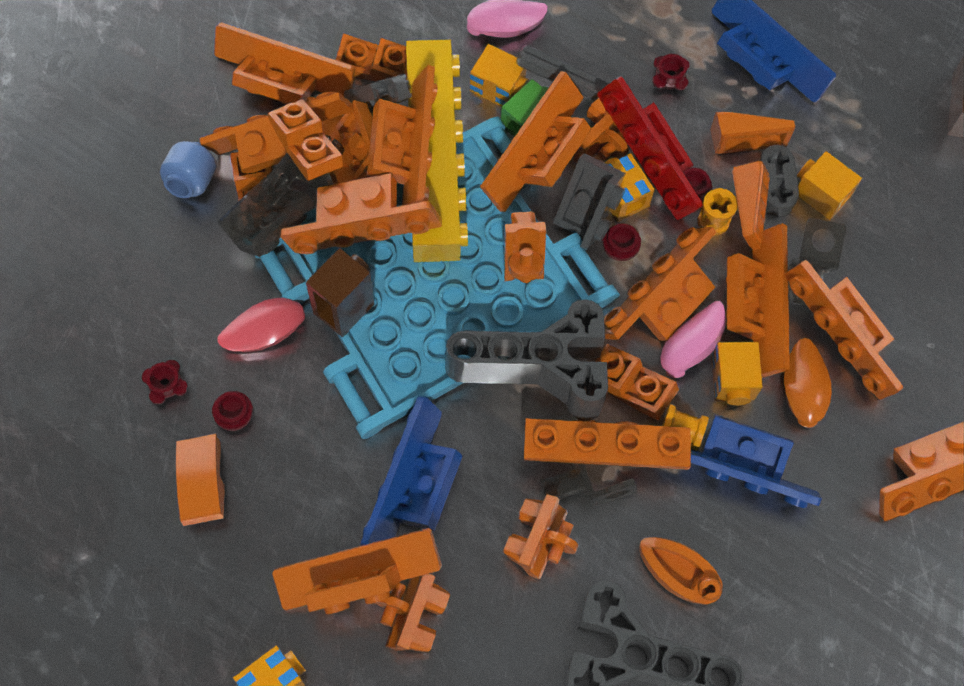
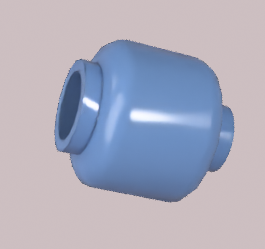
M182 141L171 147L161 165L160 176L165 188L172 195L179 198L197 197L205 192L216 171L217 165L215 158L201 143Z

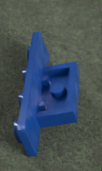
M717 0L712 8V14L730 29L722 34L717 44L726 51L727 56L731 60L743 66L752 74L753 79L758 84L765 86L768 90L789 81L812 102H817L836 78L835 72L752 0Z
M418 396L413 409L408 414L406 428L399 445L394 450L392 463L386 479L378 491V499L370 520L364 527L360 546L396 537L400 524L422 529L430 528L432 531H435L463 455L456 449L431 444L442 412L427 397Z
M715 414L702 452L691 449V463L705 467V474L713 478L728 481L731 476L745 481L744 487L751 491L767 495L768 491L772 490L784 494V501L801 508H807L808 503L819 506L822 500L818 491L781 479L794 444L793 440Z

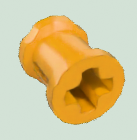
M723 188L709 191L704 197L703 207L697 218L698 226L700 228L713 227L717 232L714 236L725 233L738 207L737 198L734 194Z
M670 404L662 426L691 428V449L697 451L702 442L709 417L702 415L698 418L676 410L675 405Z

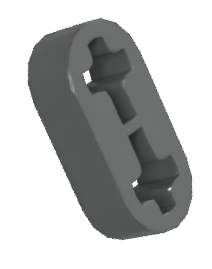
M772 145L764 150L759 161H763L770 177L766 212L773 216L781 217L786 216L793 210L799 197V189L793 153L784 146ZM771 159H777V163L782 165L779 175H776L775 165L770 163ZM777 187H780L782 198H787L785 203H779L778 197H773Z

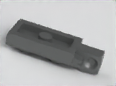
M406 74L381 79L344 91L345 98L351 103L354 100L367 103L368 108L373 107L379 99L401 103L412 97V93L409 92L411 87L408 85L409 81L406 80Z

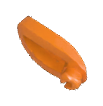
M802 338L794 345L789 355L790 370L784 372V388L788 406L797 418L798 423L803 427L811 428L824 418L830 405L832 388L827 367L817 347L810 339Z
M647 537L641 540L639 545L640 556L650 573L666 590L683 600L702 605L711 604L720 598L723 588L722 580L712 565L697 551L683 543L668 538Z

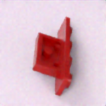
M620 76L600 90L597 95L623 135L625 142L630 146L644 168L646 175L651 179L663 198L667 208L676 220H680L701 208L703 205L702 201L683 173L694 166L656 104L653 102L647 107L642 108L623 77Z

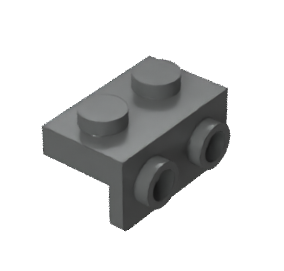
M584 153L577 162L553 223L572 233H578L583 238L580 247L588 250L595 240L602 242L611 225V221L606 219L610 208L616 210L625 193V189L620 187L626 173Z

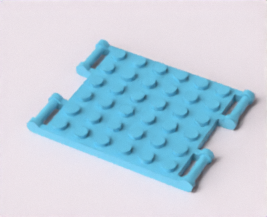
M498 116L490 118L463 132V143H456V154L464 153L465 177H458V188H466V211H459L460 223H467L468 246L461 247L460 261L414 262L412 233L391 236L384 241L369 240L358 242L350 247L341 248L350 257L353 254L358 255L370 267L375 305L343 338L337 334L348 355L328 365L324 369L323 374L329 383L335 384L358 423L356 430L362 439H368L376 435L382 428L409 414L418 396L427 397L430 401H433L463 384L451 379L445 369L447 341L456 332H542L566 316L570 306L578 300H591L601 308H604L615 302L620 296L614 285H608L585 249L580 247L583 239L578 233H573L554 244L546 233L544 279L531 280L529 283H523L518 279L505 281V224H511L512 213L530 212L531 210L520 193H518L506 212H500L480 188L498 161L484 140L492 139L501 154L504 153L511 143V140L504 131L506 127ZM397 183V207L402 206L404 185ZM525 183L522 188L528 187L531 184ZM316 208L256 238L249 246L255 258H260L282 295L280 298H288L299 302L301 305L309 299L306 281L340 247L320 249L313 254L295 253L281 238V229L316 222ZM282 244L305 281L297 286H294L274 252V249ZM564 256L572 257L595 293L588 296L563 259ZM458 355V356H457V357H459V358H461V359H469V358H471V357H469V356H467V355ZM498 356V358L503 360L509 358L508 356ZM355 369L359 371L381 408V411L374 415L370 414L348 377V374Z

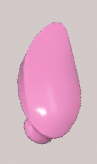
M488 0L470 11L467 17V30L474 36H479L480 34L502 38L520 36L531 31L544 20L548 6L545 3L533 1Z
M721 301L711 303L690 318L666 341L660 360L662 368L666 370L668 376L671 378L684 376L688 368L693 367L709 356L717 343L720 342L726 326V312Z

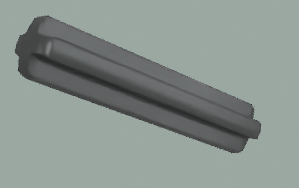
M524 45L517 56L516 64L550 81H554L560 71L566 72L580 93L594 101L599 98L597 93L609 84L605 80L529 45Z

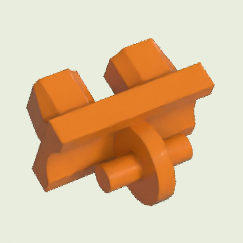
M598 98L591 104L586 116L595 125L582 142L581 147L575 152L573 159L575 163L578 162L584 153L591 157L597 153L602 160H606L610 155L620 159L629 152L623 135Z
M532 211L514 212L511 214V224H505V281L518 279L523 283H529L531 280L544 279L545 222H536L535 213Z
M546 494L544 501L528 498L524 500L519 512V519L523 524L532 526L528 538L512 534L509 536L503 549L504 554L510 560L520 565L529 576L541 579L548 561L558 564L563 552L575 554L579 547V544L569 537L574 525L565 521L568 514L567 510L558 504L560 501L558 497Z
M425 574L410 578L407 588L404 584L398 583L391 590L389 598L375 603L385 608L380 623L392 627L385 647L395 651L414 650L429 652L431 650L436 630L419 623L422 612L427 610L440 615L446 609L450 598L448 591L433 583L436 576Z

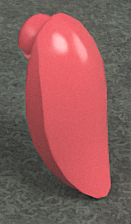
M288 298L264 300L253 305L234 319L217 337L218 343L222 348L231 352H253L269 348L286 339L302 324L305 319L304 309L299 302Z

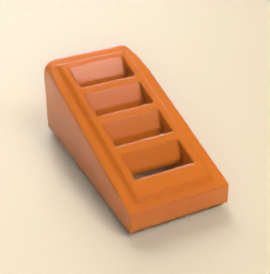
M716 112L710 128L715 154L761 150L772 145L786 147L794 132L795 123L794 120L733 112Z
M755 161L733 167L732 174L743 237L751 249L758 250L762 247L770 177L763 161Z

